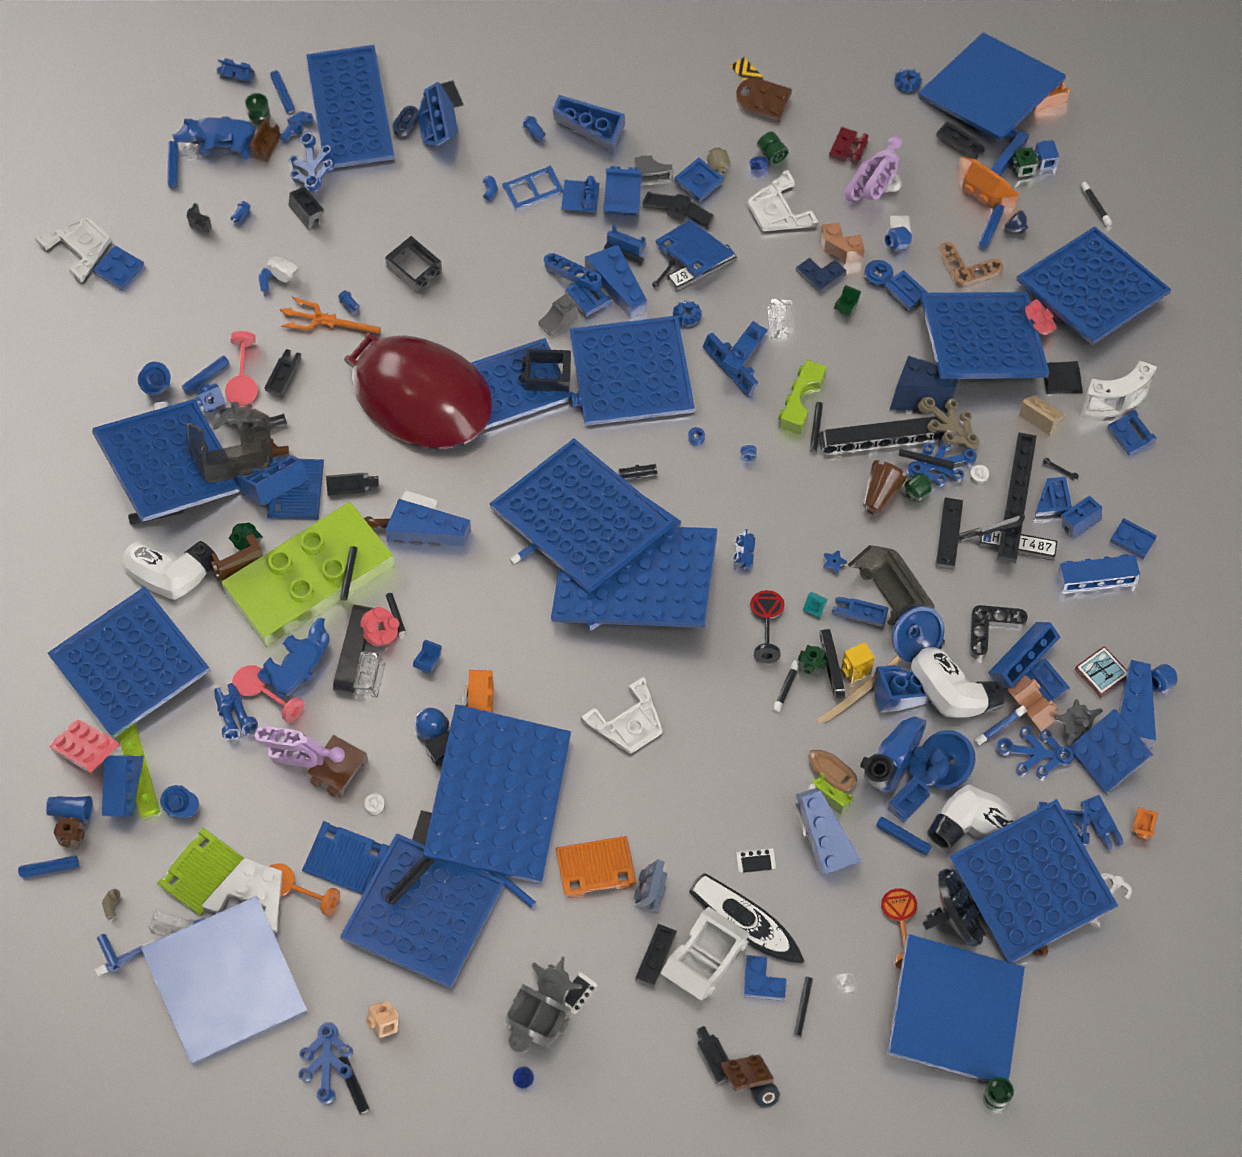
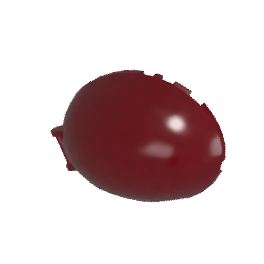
M367 332L355 350L344 358V361L354 368L352 373L353 390L364 412L385 432L410 445L412 443L421 445L425 449H428V447H438L439 450L451 449L454 445L461 443L465 445L474 440L489 423L493 401L485 378L462 355L441 344L414 336H390L379 339Z

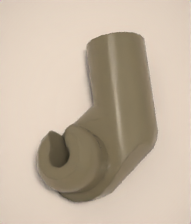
M118 889L109 891L102 900V907L107 920L116 918L114 906L121 895Z

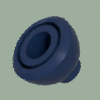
M1023 210L1016 212L1005 224L1007 231L1019 232L1020 234H1023L1029 227Z

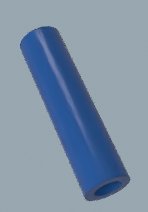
M99 935L97 941L112 971L118 970L121 965L107 935Z

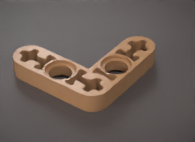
M943 242L940 245L939 257L954 284L959 288H966L998 277L1002 273L1003 263L999 259H990L966 267L953 243ZM957 262L959 267L953 268L950 263ZM974 271H982L983 275L976 276L974 274Z

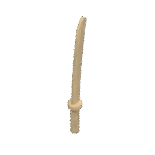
M896 655L886 666H897L903 659ZM875 673L863 686L818 718L816 722L824 723L830 721L875 686Z

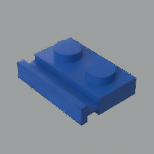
M904 270L884 284V288L908 311L921 302V293H928Z
M1123 518L1111 537L1110 542L1144 560L1157 535Z
M1046 658L1025 674L1030 680H1036L1041 687L1039 692L1048 702L1050 700H1057L1070 690L1068 684Z

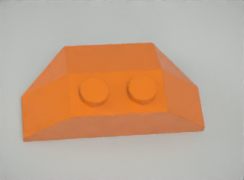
M965 156L960 158L958 170L961 188L965 193L973 196L981 204H985L989 208H994L996 204L1003 205L1004 207H1015L1017 205L1019 193L1013 190L1012 186L1005 179L975 159L966 158Z

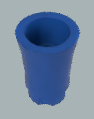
M91 796L49 797L47 800L46 814L48 816L67 819L73 817L85 824L91 819L93 810Z

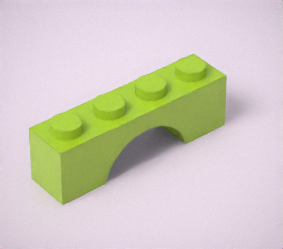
M807 359L804 366H800L797 374L799 378L793 381L791 387L793 392L791 395L788 394L785 401L786 408L785 410L782 409L779 414L780 428L801 435L807 421L808 410L801 404L800 399L808 392L820 391L826 377L827 366Z

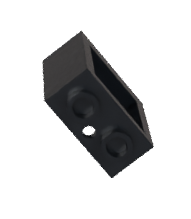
M412 236L385 257L386 267L415 292L425 288L428 282L438 277L442 271L441 260ZM413 253L430 266L416 279L399 266Z
M526 350V356L522 358V367H525V372H522L521 383H525V390L570 392L571 350ZM531 363L563 364L562 379L531 378Z

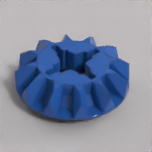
M907 67L906 70L900 69L896 73L894 83L902 91L913 92L920 88L922 78L915 69L909 70ZM907 76L911 79L910 83L906 79Z
M883 260L871 261L865 267V278L869 280V283H875L876 286L878 284L884 286L893 277V268ZM876 269L877 271H879V273H882L881 277L878 274H876Z
M685 300L682 303L678 302L676 307H674L673 316L678 315L680 325L693 326L700 321L702 310L699 304L696 305L694 301L687 302ZM684 310L691 311L690 315L684 314Z

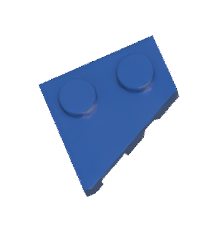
M1066 477L1047 478L1035 516L1063 514L1072 508Z

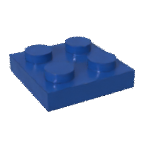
M698 157L674 177V182L700 202L724 182V177L717 171L710 169L709 165Z
M114 245L96 265L93 273L118 289L123 290L144 267V262Z

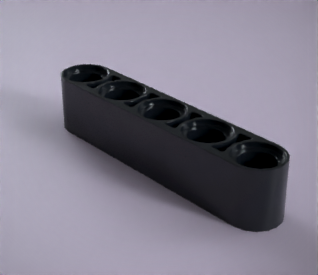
M353 605L333 682V691L353 694L355 691L367 643L363 636V627L361 628L360 623L363 615L367 611L374 609L373 607Z

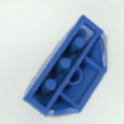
M436 82L424 89V96L418 110L422 142L436 147L450 140L459 132L453 103L440 82Z

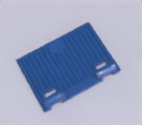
M691 219L655 240L660 251L667 256L672 255L687 267V271L696 278H700L704 272L734 254L732 250ZM669 240L672 244L667 247L664 243ZM699 263L701 267L696 269L694 265Z
M274 457L272 463L283 458ZM301 459L308 480L299 487L288 490L286 494L272 499L268 503L267 518L319 520L324 459ZM275 505H282L281 511H275Z
M323 821L302 871L363 895L389 845L377 843L373 839L341 827H335ZM326 833L334 834V839L326 837ZM373 849L378 851V856L370 854V850Z

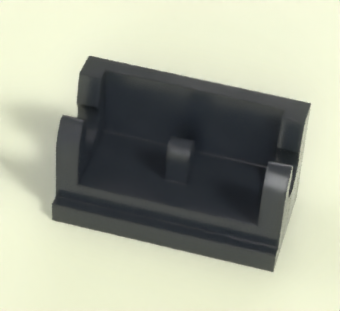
M304 186L290 192L288 206L307 229L312 228L315 219L320 223L324 209Z
M449 731L424 744L426 753L435 766L439 764V759L444 757Z

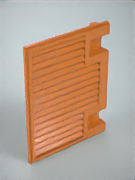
M627 836L556 847L564 895L567 897L583 896L586 892L609 888H630L637 883ZM627 873L628 880L619 881L618 874ZM569 882H580V888H570Z

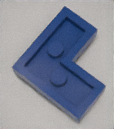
M747 955L744 997L785 1001L787 978L766 977L767 957Z

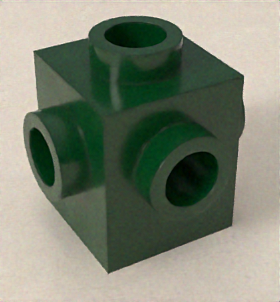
M1032 147L1015 150L1014 157L1011 158V164L1016 169L1017 176L1035 175L1038 156L1034 154Z
M247 522L236 524L232 528V533L228 539L235 548L241 551L248 547L247 536L253 534L259 544L263 536L256 530L253 524Z
M807 645L805 651L801 650L797 660L800 662L799 671L817 678L819 671L824 670L827 659H824L826 651H823L818 646Z

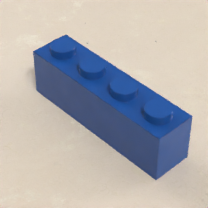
M1128 554L1113 558L1106 556L1095 560L1084 559L1078 562L1065 561L1060 564L1057 572L1062 592L1137 584L1140 577L1136 555L1129 556Z
M1036 622L992 667L988 674L993 681L999 682L1002 688H1013L1060 639V635L1051 622Z

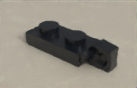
M364 472L327 475V495L365 493V491L370 490L371 486H379V477L369 476L368 473Z
M705 1026L698 1028L696 1032L700 1039L697 1042L698 1049L716 1084L727 1081L728 1079L721 1068V1063L727 1062L729 1059L718 1037H715L714 1034L709 1035Z

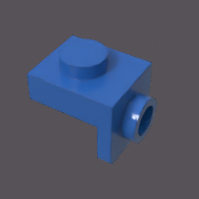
M425 639L422 644V650L413 661V667L431 673L440 661L442 646Z

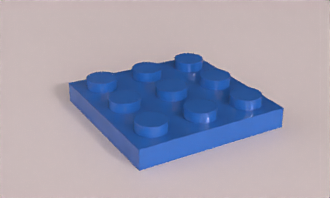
M1113 709L1069 747L1106 793L1112 791L1153 756L1152 752L1116 709Z

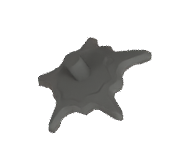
M233 402L230 408L220 410L221 419L214 424L213 429L216 430L225 424H236V429L240 430L244 428L243 422L249 421L252 417L263 418L264 415L250 409L252 407L250 403L239 406L238 402Z
M1076 699L1073 706L1067 709L1065 714L1055 717L1056 721L1064 725V732L1068 735V746H1071L1076 738L1079 739L1091 729L1093 720L1103 712L1101 708L1088 710L1086 705H1080L1078 699Z
M564 956L559 959L555 966L550 964L546 968H541L535 962L532 963V967L538 977L536 982L538 992L565 1005V997L570 989L582 988V985L572 983L569 980V974L564 970Z

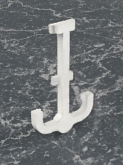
M1109 873L1101 874L1103 879L1107 878L1112 881L1113 886L1110 889L1112 894L1117 887L1121 886L1127 890V894L1123 897L1126 900L1130 898L1132 889L1123 882L1122 877H1114ZM1098 918L1091 921V923L1096 925L1097 927H1099L1101 924L1097 920Z

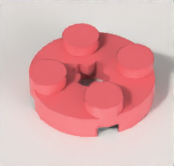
M1035 299L1025 307L1028 319H1033L1035 322L1033 327L1039 333L1047 335L1057 329L1052 319L1054 313L1049 308L1046 309L1042 306L1039 300Z
M376 607L363 615L360 625L361 628L363 627V636L366 641L373 646L380 647L395 640L399 621L388 610ZM376 623L382 626V630H378Z

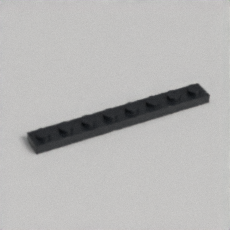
M1018 432L1003 521L1024 515L1037 435ZM1023 523L1017 527L1001 531L997 560L1016 564Z

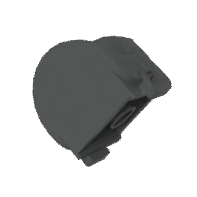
M522 984L504 1019V1022L507 1024L506 1028L512 1031L508 1040L510 1048L516 1052H525L529 1049L531 1043L534 1042L549 1049L552 1042L558 1038L559 1034L563 1035L570 1022L568 1017L571 1009ZM521 1038L522 1044L517 1046L516 1040Z

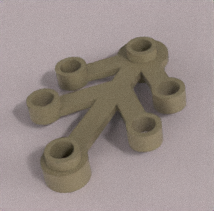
M925 397L920 401L918 407L922 413L929 414L932 412L945 423L940 424L937 420H931L927 425L928 430L933 433L937 431L946 432L942 436V441L945 444H962L965 449H975L980 443L979 438L972 432L970 424L972 414L969 411H963L959 416L961 422H963V430L959 425L956 413L958 402L955 399H949L945 404L949 417L935 406V401L931 397Z

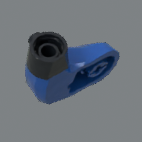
M914 716L903 720L882 741L877 754L869 758H863L860 768L864 769L863 776L868 785L881 792L896 790L909 766L912 754L919 746L927 724L925 719Z

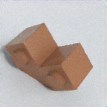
M840 223L822 225L820 238L825 253L836 256L844 264L863 262L865 249L861 235L843 237Z
M1025 675L1013 688L1007 690L1020 707L1023 705L1028 712L1026 714L1042 732L1056 721L1055 717L1058 716L1056 712L1058 708L1052 700L1048 702L1039 692L1041 687L1036 680H1030Z

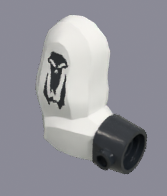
M139 541L131 544L125 550L122 567L129 578L136 580L145 588L176 600L196 587L204 576L208 575L213 569L210 562L213 561L211 554L215 552L203 541H198L187 549L183 555L175 556L174 553L162 550L152 542Z
M927 647L922 649L912 660L911 669L914 675L920 681L928 699L943 716L955 718L971 717L996 711L1003 707L1005 696L999 682L977 681L975 683L969 681L964 671L956 665L952 657L944 650Z
M966 785L946 802L940 814H937L927 835L939 847L950 850L966 832L980 840L1021 817L998 796L984 792L971 785Z

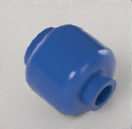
M904 226L891 228L884 237L885 245L892 251L907 249L912 241V234Z
M1161 664L1151 670L1153 690L1165 692L1177 684V672L1170 665Z

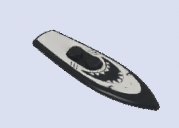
M703 873L693 882L689 893L706 909L710 907L750 933L746 940L749 941L748 944L751 947L778 960L798 964L804 963L803 956L793 937L784 926L763 908L707 873Z

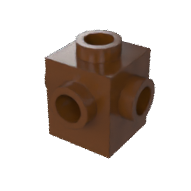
M61 817L60 822L55 825L54 836L59 845L78 849L84 839L85 830L80 820L73 817L68 819Z

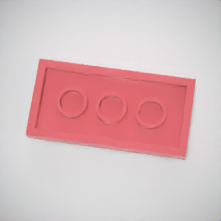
M77 719L68 726V729L62 735L56 737L49 747L53 752L91 773L119 744L110 736Z

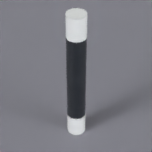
M1083 182L1080 186L1105 225L1107 227L1110 226L1113 222L1087 182Z
M793 661L772 711L776 714L780 713L800 666L798 661Z

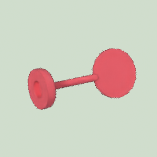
M236 331L230 334V342L240 347V374L230 379L226 384L225 395L230 403L238 402L239 406L252 403L258 394V387L254 379L244 375L245 347L252 346L256 341L255 334L247 331Z
M248 665L235 673L232 683L237 687L242 696H254L262 691L284 707L282 719L287 723L294 722L302 714L305 703L301 698L294 697L286 703L264 688L266 684L262 683L257 677V674L262 669L261 667Z

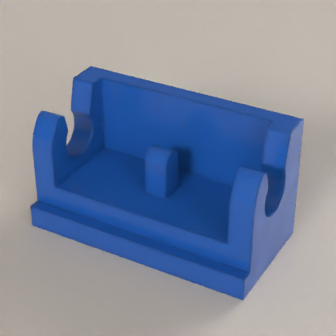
M612 225V232L608 231L607 233L608 244L618 245L619 248L641 256L647 245L645 237H641V240L617 231V226Z
M1089 495L1061 515L1063 529L1065 530L1068 527L1070 537L1076 538L1102 519V506Z
M915 775L889 801L887 810L905 823L930 797L928 793L929 787Z

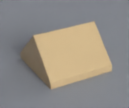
M1034 395L1024 399L1019 416L1050 435L1066 414Z

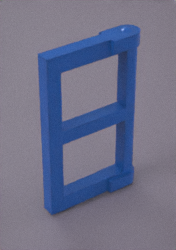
M551 165L512 181L502 183V187L514 210L563 193V188ZM548 173L556 189L539 195L532 179ZM526 181L534 197L518 203L510 187Z

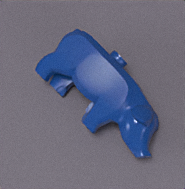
M228 116L221 118L207 117L200 120L187 118L184 119L181 129L176 134H172L175 142H199L201 145L200 154L209 155L211 148H214V146L231 147V150L241 153V158L249 159L251 156L249 145L255 136L256 127L245 120L231 119Z
M317 618L309 629L308 637L299 640L293 635L288 636L282 644L289 653L283 659L282 664H276L270 657L263 664L264 668L257 674L258 679L262 683L270 685L279 698L283 699L291 695L303 681L307 683L313 676L311 672L320 662L330 641L329 634L324 627L326 619Z

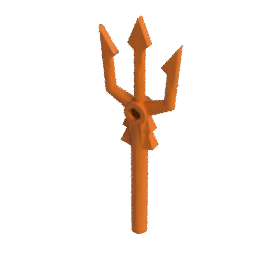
M296 297L292 298L300 306L304 304L314 307L315 314L293 311L292 308L279 309L280 312L288 317L294 315L313 319L308 326L297 325L291 322L281 326L285 328L310 331L317 324H321L324 327L327 325L331 329L336 325L380 334L381 327L338 319L336 314H322L319 304Z

